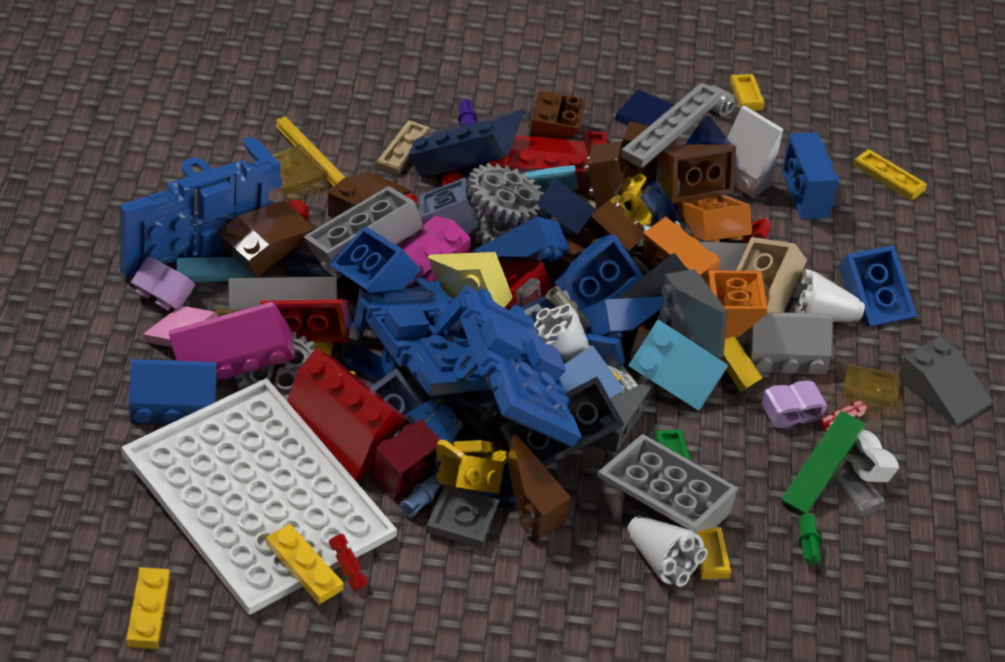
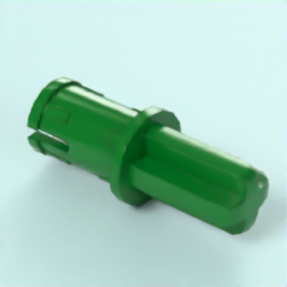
M804 514L798 520L800 531L798 543L802 547L803 559L806 561V564L812 566L821 560L819 550L821 537L817 533L816 518L811 514Z

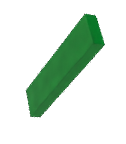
M841 410L781 498V502L803 515L808 514L865 429V423Z

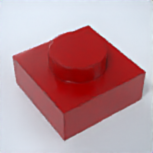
M767 217L751 223L752 235H745L740 241L749 244L751 237L767 239L772 223Z

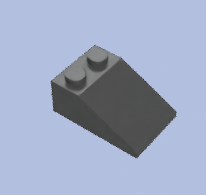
M696 269L665 274V285L662 286L664 303L663 308L660 310L662 322L717 357H724L727 310Z
M941 336L903 358L898 380L953 426H959L992 405V399L960 351Z

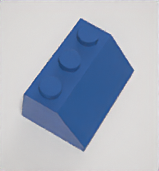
M366 226L359 231L329 264L333 269L369 293L404 289L415 279V276L421 270L402 248Z
M131 359L129 389L130 422L171 424L217 402L216 362Z

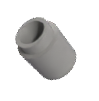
M707 85L722 93L720 101L710 110L721 116L730 113L735 106L734 96L715 85Z

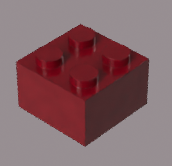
M421 419L412 425H405L398 435L392 439H385L378 445L372 479L394 502L411 491L418 483L428 479L438 469L439 460L437 459L436 448L440 438Z

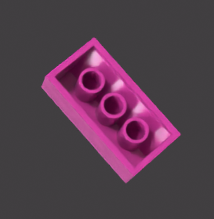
M434 216L412 237L405 238L397 245L421 268L415 279L424 278L427 282L436 279L427 258L429 255L470 253L471 237L454 220ZM414 280L404 289L413 288Z
M274 302L168 331L176 360L216 362L217 380L227 379L234 375L256 371L260 368L295 359L292 331Z

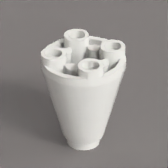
M805 269L800 282L796 284L791 295L794 300L789 313L832 314L833 322L852 323L853 321L859 322L862 318L864 303L819 273Z
M565 304L551 310L544 308L537 314V321L534 326L538 336L546 344L559 351L564 364L590 347L578 314L572 305Z
M636 516L628 525L627 532L631 540L658 578L669 585L675 584L679 587L684 586L698 564L702 563L707 557V549L703 547L701 537L693 531L647 516Z

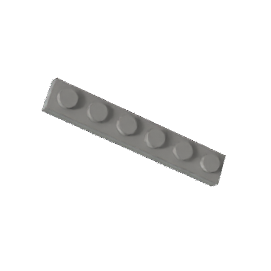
M700 83L622 149L621 158L642 168L720 101L722 93Z

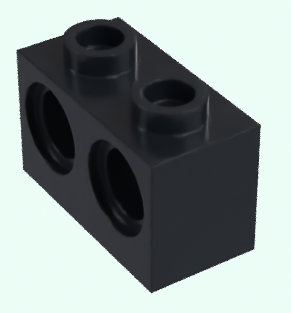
M487 390L460 393L457 397L456 416L463 422V427L456 436L464 441L482 440L494 442L497 438L496 432L501 413L493 392Z

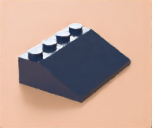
M519 109L439 129L414 140L408 156L421 178L506 158L525 111L524 109Z

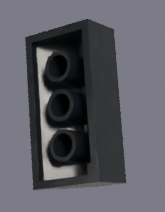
M598 376L567 391L565 395L569 399L567 404L569 412L574 417L582 437L573 447L564 445L512 420L500 426L496 435L509 456L511 439L517 434L543 466L547 467L623 427L625 424Z

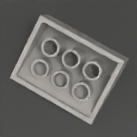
M644 434L639 436L604 466L597 475L599 478L693 532L717 527L730 514L738 490L736 486Z

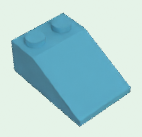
M657 320L628 366L699 411L728 364Z

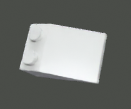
M746 106L741 107L725 144L736 145L734 187L754 198L771 186L783 128Z

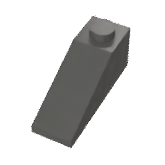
M648 380L612 398L611 401L625 425L593 443L617 452L650 402L654 382Z

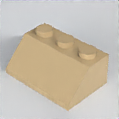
M751 237L736 271H762L767 312L784 313L807 259L794 243Z

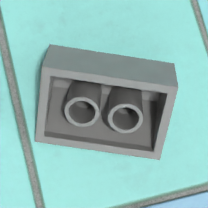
M767 312L764 317L749 328L745 345L749 359L757 371L761 373L827 374L832 356V314Z

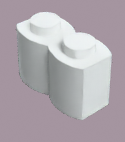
M863 430L844 458L848 462H852L858 476L868 482H889L899 469L895 457L889 451L882 449L878 438L867 430Z

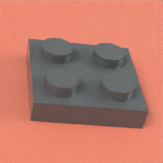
M445 485L427 524L426 533L482 549L498 511L500 500Z

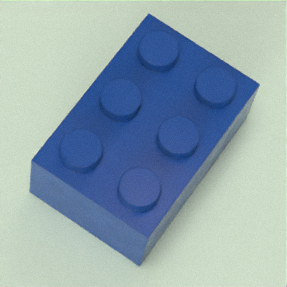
M818 132L789 134L781 172L800 219L828 218L830 209L835 203L834 193L835 189L839 187L838 174L834 173L832 160L826 154L825 144L821 142Z

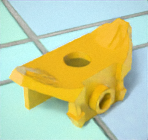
M638 173L634 178L626 177L622 181L621 188L615 196L610 198V201L612 203H619L626 210L625 215L632 221L635 219L642 226H648L651 223L653 214L660 209V204L665 195L662 193L646 199L641 190L646 177L642 173ZM628 200L631 204L630 211H628L624 205V202H627Z
M439 440L436 455L441 465L438 473H436V477L440 484L499 494L503 466L508 461L507 451L500 450L488 455L473 457L464 455L447 440Z

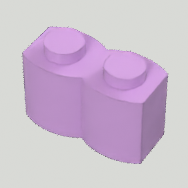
M147 256L131 281L137 287L135 290L137 294L147 300L150 297L157 299L155 303L166 311H169L170 308L175 310L182 306L196 285L185 275L150 256Z
M798 381L791 386H772L765 390L761 403L772 424L777 428L789 427L797 423L818 421L824 417L827 407L824 398L812 381Z

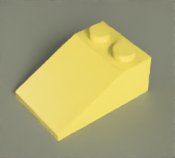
M496 252L434 254L427 257L436 280L440 282L441 288L447 296H451L452 299L457 297L465 285L477 291H480L481 288L489 291L493 301L503 308L513 298Z

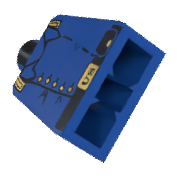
M440 397L432 398L405 415L407 419L398 431L405 425H412L421 419L441 440H447L451 444L463 427V422L456 416L457 400L452 398L445 404Z

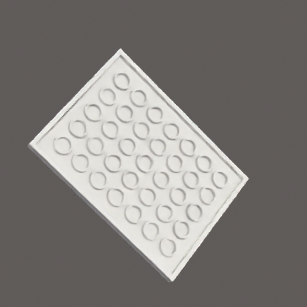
M267 378L121 447L122 456L248 615L303 587L265 544L268 535L284 526L291 524L332 571L340 567V564L335 556L337 554L336 550L333 551L329 544L330 538L343 533L348 541L347 547H351L357 558L396 537L397 529Z

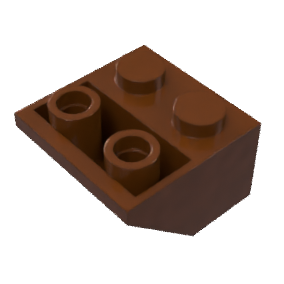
M539 90L531 119L530 136L567 139L578 133L586 99Z
M622 141L592 145L591 153L587 155L588 163L585 164V173L587 179L591 178L590 197L592 202L596 201L597 209L612 197L623 181L626 160L621 158Z

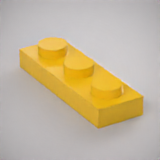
M291 524L266 537L265 544L318 604L343 591L344 583Z
M139 568L126 639L127 647L158 649L170 580V569Z

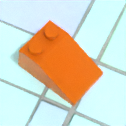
M726 195L676 203L677 208L695 237L705 242H720V239L728 238L730 241L742 240L745 235H752L750 204Z

